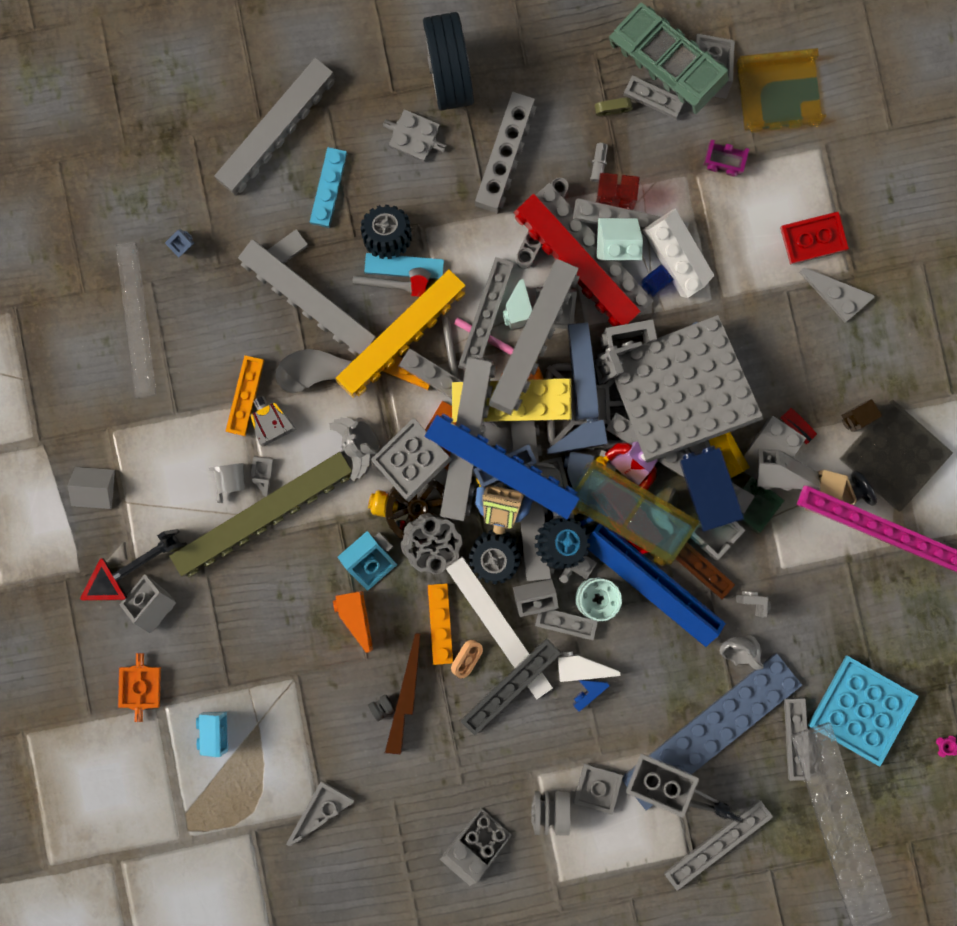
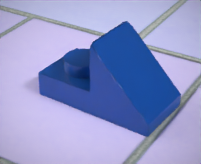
M579 680L587 692L584 693L582 691L574 698L573 706L580 712L606 690L609 684L606 681Z

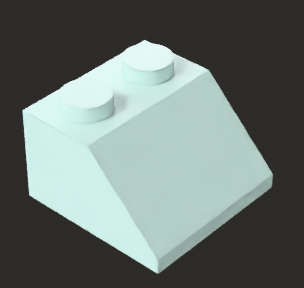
M598 218V259L642 260L643 239L637 218Z
M524 279L519 280L506 303L505 311H503L505 326L509 325L510 330L524 327L532 312Z

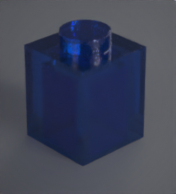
M661 264L642 279L641 283L643 285L641 287L648 295L651 294L654 297L669 286L674 279Z

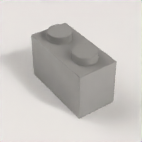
M552 579L513 587L519 617L559 609Z

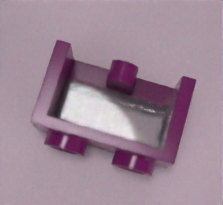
M711 139L708 143L703 164L707 166V170L718 172L719 169L724 170L726 175L737 177L738 174L741 175L744 172L749 149L745 148L744 151L734 149L733 145L726 144L723 146L715 144V140Z

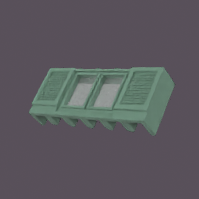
M642 2L609 36L613 48L619 46L626 58L630 55L635 59L638 68L641 69L644 66L649 71L650 77L653 80L660 79L668 92L671 90L675 91L682 103L687 101L691 104L694 114H697L729 81L728 69L724 64L715 61L707 51L703 52L700 50L696 42L686 39L682 31L672 28L668 20L658 16L650 6L647 7Z

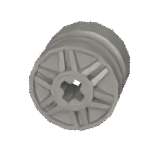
M535 791L531 803V823L534 828V835H540V826H544V835H548L550 826H554L556 835L569 836V792L556 791L554 801H550L549 793L545 791L544 801L540 800V791Z

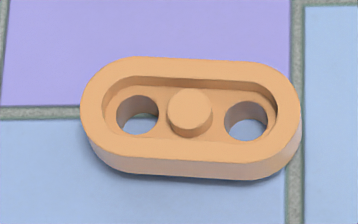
M468 640L452 663V673L461 679L469 676L482 655V645L476 640Z

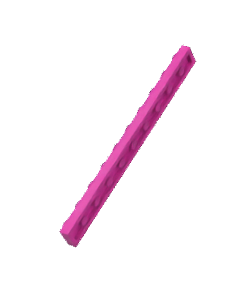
M803 486L797 503L798 506L957 573L956 549L809 486Z

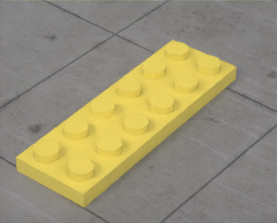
M571 379L528 380L531 382L526 393L522 392L519 398L522 400L518 411L514 410L512 415L489 406L491 398H487L486 406H489V413L483 422L572 420ZM490 381V386H493L492 395L499 381ZM452 382V422L454 423L457 421L463 382Z

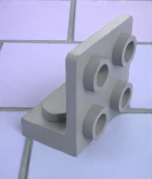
M629 341L622 344V347L619 348L613 346L606 349V352L597 355V359L593 362L599 385L610 381L624 372L622 362L618 356L642 346L641 341L637 343Z

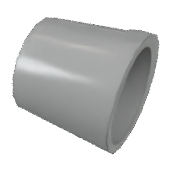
M244 463L209 468V471H214L217 483V503H223L222 493L245 490Z

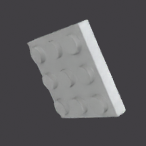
M414 418L371 459L408 502L452 460L440 445L424 437L427 431Z

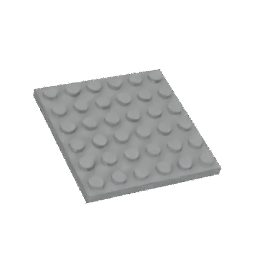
M718 315L659 337L652 343L646 342L639 348L618 356L622 362L624 372L616 376L614 381L646 463L763 420L761 411Z

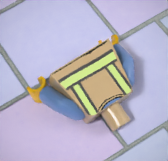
M476 477L479 487H477L475 504L481 515L484 516V522L494 525V533L504 534L505 528H513L514 523L521 522L528 515L533 502L531 498L524 496V494L516 490L491 485L481 488Z

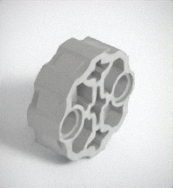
M430 513L421 514L418 519L409 522L403 530L404 537L401 542V550L416 570L430 572L433 575L444 572L446 567L458 560L462 538L457 532L455 525L447 518L431 515ZM432 520L431 527L425 529V523ZM434 559H438L437 565L431 567V562Z

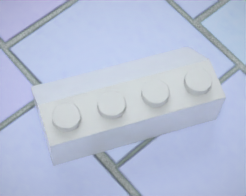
M676 208L642 229L681 297L689 298L704 288L714 277L712 270Z

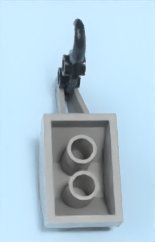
M641 753L625 793L683 818L688 806L712 811L716 813L715 815L724 819L728 818L736 822H744L743 818L733 814L730 805L696 790L698 777ZM695 792L716 804L712 806L691 800Z

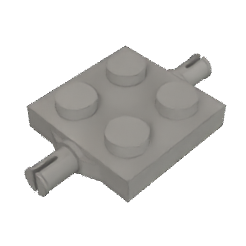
M405 109L397 123L387 119L383 123V127L393 131V136L389 143L391 148L424 162L428 153L433 148L441 152L445 151L446 145L436 141L440 124Z

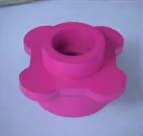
M954 736L936 739V744L939 747L938 755L940 757L957 755V744Z

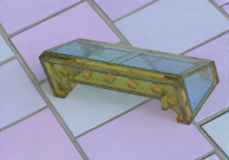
M596 460L586 464L573 487L578 492L576 495L580 499L571 512L572 514H584L652 554L654 557L653 561L661 566L673 563L700 522Z

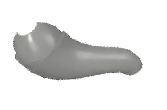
M299 350L286 356L279 362L275 375L276 382L286 392H300L305 388L308 389L315 383L324 380H336V377L352 361L338 358L320 350Z

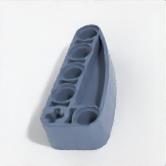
M588 322L568 324L576 420L598 418V400Z

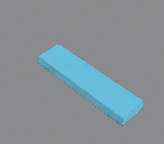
M366 253L364 273L410 277L409 271L411 269L421 267L431 273L429 279L438 280L443 275L444 260L408 256H392V259L387 257L379 259V255L374 257L372 253Z

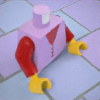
M637 441L631 444L617 443L605 453L604 457H597L594 466L602 463L603 465L599 468V471L602 472L606 469L607 462L609 461L635 486H640V488L632 492V495H639L640 498L637 503H640L644 497V491H647L656 480L657 467L655 464L658 459L646 463Z

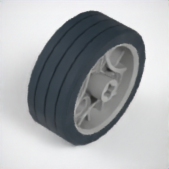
M451 12L450 14H441V16L424 17L423 26L428 50L427 58L430 74H432L438 109L443 111L464 107L465 105H473L474 97L469 59L459 13Z

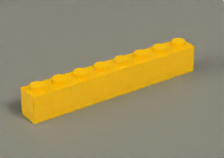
M448 269L336 377L337 383L352 398L360 397L367 390L366 386L370 382H376L381 376L380 373L385 368L389 369L395 363L394 359L399 354L401 356L404 355L410 348L409 345L413 341L417 342L423 336L422 332L427 327L429 329L432 328L438 321L437 318L441 314L445 315L451 309L450 305L455 300L458 302L464 297L466 285Z

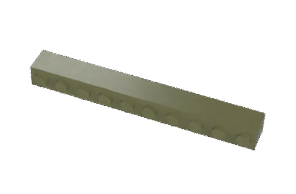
M339 451L169 557L181 577L188 576L190 578L199 572L198 568L203 565L208 567L215 563L216 557L220 555L224 557L230 554L234 546L238 544L242 546L249 542V537L256 534L258 536L267 531L266 527L272 523L277 525L284 520L283 516L286 514H295L301 510L300 506L304 503L308 505L318 499L317 495L322 492L327 494L334 490V485L338 482L343 484L350 480L352 469L344 455Z

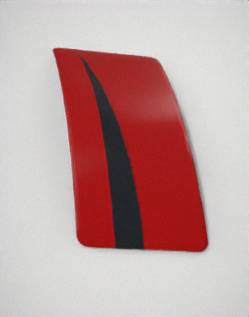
M790 408L781 417V420L789 427L806 437L805 444H808L817 435L812 427L794 409Z

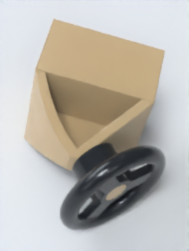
M827 470L818 471L820 492L853 506L856 501L861 499L871 506L876 505V494L869 481L861 472L855 470L851 473L854 484L851 486L848 476Z

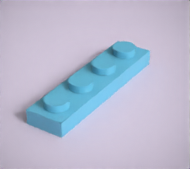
M327 147L310 224L330 228L346 161V151Z

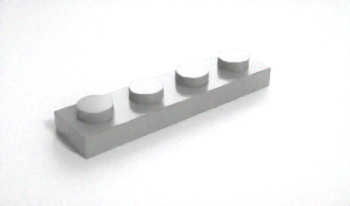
M786 698L784 700L788 780H810L806 699Z

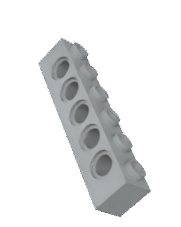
M512 92L475 200L476 207L498 213L499 208L503 209L506 197H503L505 190L509 191L512 179L509 177L511 172L516 171L518 165L516 157L518 153H522L524 142H522L523 136H527L531 125L528 124L530 117H534L537 106H534V98ZM516 114H522L524 118L522 120H516L514 116ZM515 132L518 136L512 139L508 137V134ZM504 150H509L512 154L509 157H505L501 153ZM498 168H503L506 172L503 175H498L495 171ZM492 186H496L500 190L498 193H491L489 189Z

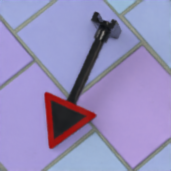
M174 529L158 534L160 542L156 547L115 573L111 571L105 559L101 558L80 600L127 599L118 581L160 553L178 551L185 547L187 543H180L175 536L180 531Z

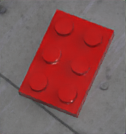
M839 211L780 227L790 265L849 249Z

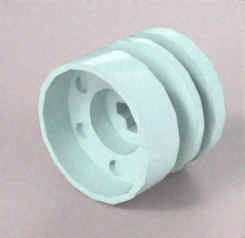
M589 578L583 581L577 588L575 602L578 610L585 617L596 621H607L619 612L622 597L618 587L613 582L602 578ZM595 594L601 596V599L598 600V604L597 602L592 601V599L595 598Z

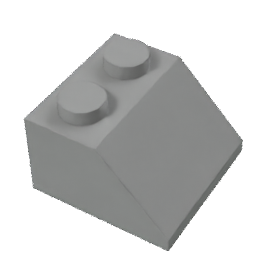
M144 574L129 592L127 599L123 600L119 605L133 624L151 634L168 612L172 610L176 601L166 590Z

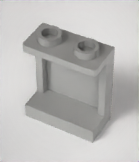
M647 320L605 328L602 337H600L602 349L606 350L613 347L612 341L641 335L643 336L644 343L656 341L654 321Z

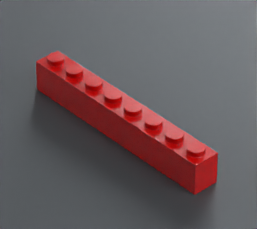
M534 193L513 212L516 215V221L520 225L527 227L529 235L542 244L541 247L546 254H551L555 259L579 268L577 275L580 277L577 283L583 289L582 293L585 297L591 298L596 303L595 307L600 313H605L609 317L608 321L613 327L628 324L641 312Z

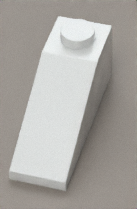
M573 651L561 652V656L557 657L560 682L620 676V671L577 654L573 655Z

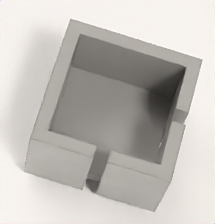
M697 519L685 533L698 545L704 544L701 548L714 560H719L731 547L725 543L733 544L743 534L745 529L735 521L702 532L699 520Z

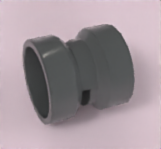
M386 694L381 696L377 702L373 701L368 704L371 713L378 722L386 714L395 712V708Z

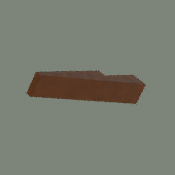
M418 632L415 633L385 749V753L401 755L405 714L413 715L421 639V633Z

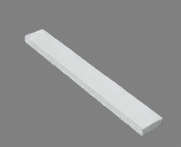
M461 557L446 567V570L515 668L529 653L468 564ZM542 672L527 685L536 700L553 689Z

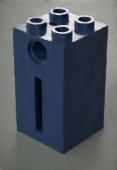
M710 446L702 449V454L695 455V452L683 455V460H680V466L702 532L744 519L721 449H715V446Z

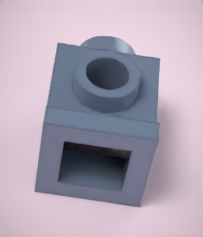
M182 229L177 230L165 242L178 257L182 256L195 243L192 241V236Z

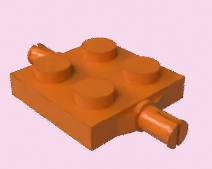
M136 653V665L119 667L118 708L135 710L134 722H143L144 709L160 707L161 667L144 665V653Z

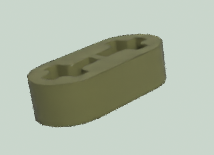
M631 98L607 100L595 104L596 116L621 114L633 109Z

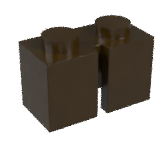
M870 399L841 416L843 417L842 423L845 428L853 432L882 417V414L874 401Z

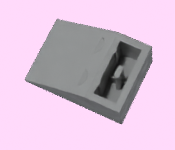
M758 450V486L764 489L782 488L787 491L803 489V486H809L820 491L817 471L780 450Z
M481 808L439 860L471 886L478 882L512 834Z

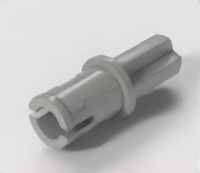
M605 143L597 144L595 157L592 160L593 169L590 181L595 183H602L604 167L607 166L605 161L608 145Z

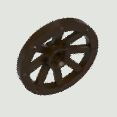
M433 478L419 497L416 494L408 502L403 496L399 495V492L393 486L387 495L384 506L385 518L390 529L403 539V530L409 522H413L414 518L418 519L421 514L425 513L435 515L428 511V507L442 505L445 487ZM434 488L438 490L442 497L425 501ZM395 500L406 505L405 508L393 512ZM418 504V508L414 510V506ZM408 514L401 530L394 519Z

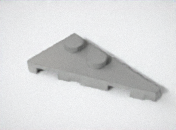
M805 267L799 271L844 323L874 298V295Z
M321 780L286 845L292 846L307 834L353 804L355 799Z

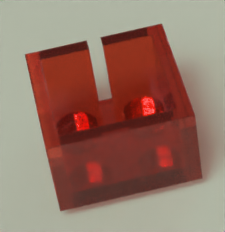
M600 173L595 202L634 210L638 199L640 177L622 175L621 185L617 184L618 174Z

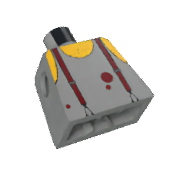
M264 396L253 401L258 411L250 416L259 445L265 446L296 430L276 402L268 405Z

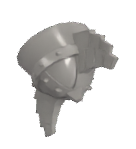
M349 417L334 419V423H329L330 430L337 431L343 437L341 453L352 458L353 469L350 478L353 482H356L357 478L361 480L363 475L367 474L368 468L371 467L372 455L377 454L381 450L379 439L371 426L362 418H357L356 421Z

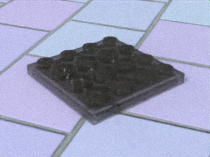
M891 400L880 412L882 417L870 423L839 459L852 471L857 470L861 472L872 488L898 512H901L953 452L897 402Z

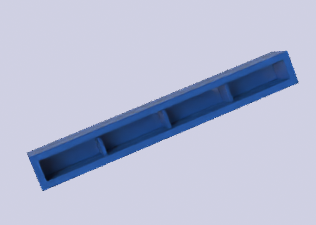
M442 414V416L436 415L424 437L563 518H569L580 499L576 495L578 493L576 490L569 486L566 489L558 485L560 481L550 475L548 478L542 476L540 469L533 465L530 468L523 464L524 460L518 456L513 455V457L506 455L507 450L497 444L495 447L489 445V440L478 434L476 437L470 434L471 429L463 424H460L458 427L452 423L453 419L445 414Z
M601 521L589 534L590 539H587V543H590V548L587 549L702 645L707 647L720 635L726 624L723 620L607 524Z

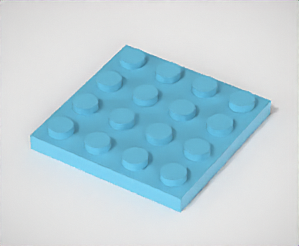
M845 656L808 726L880 767L919 696L853 658Z

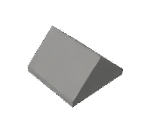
M75 467L67 485L71 506L112 509L115 470Z

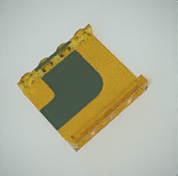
M818 48L739 57L737 71L745 131L751 130L754 133L767 128L774 131L787 126L794 129L806 124L813 127L823 122L826 114L821 113L815 64L819 56Z

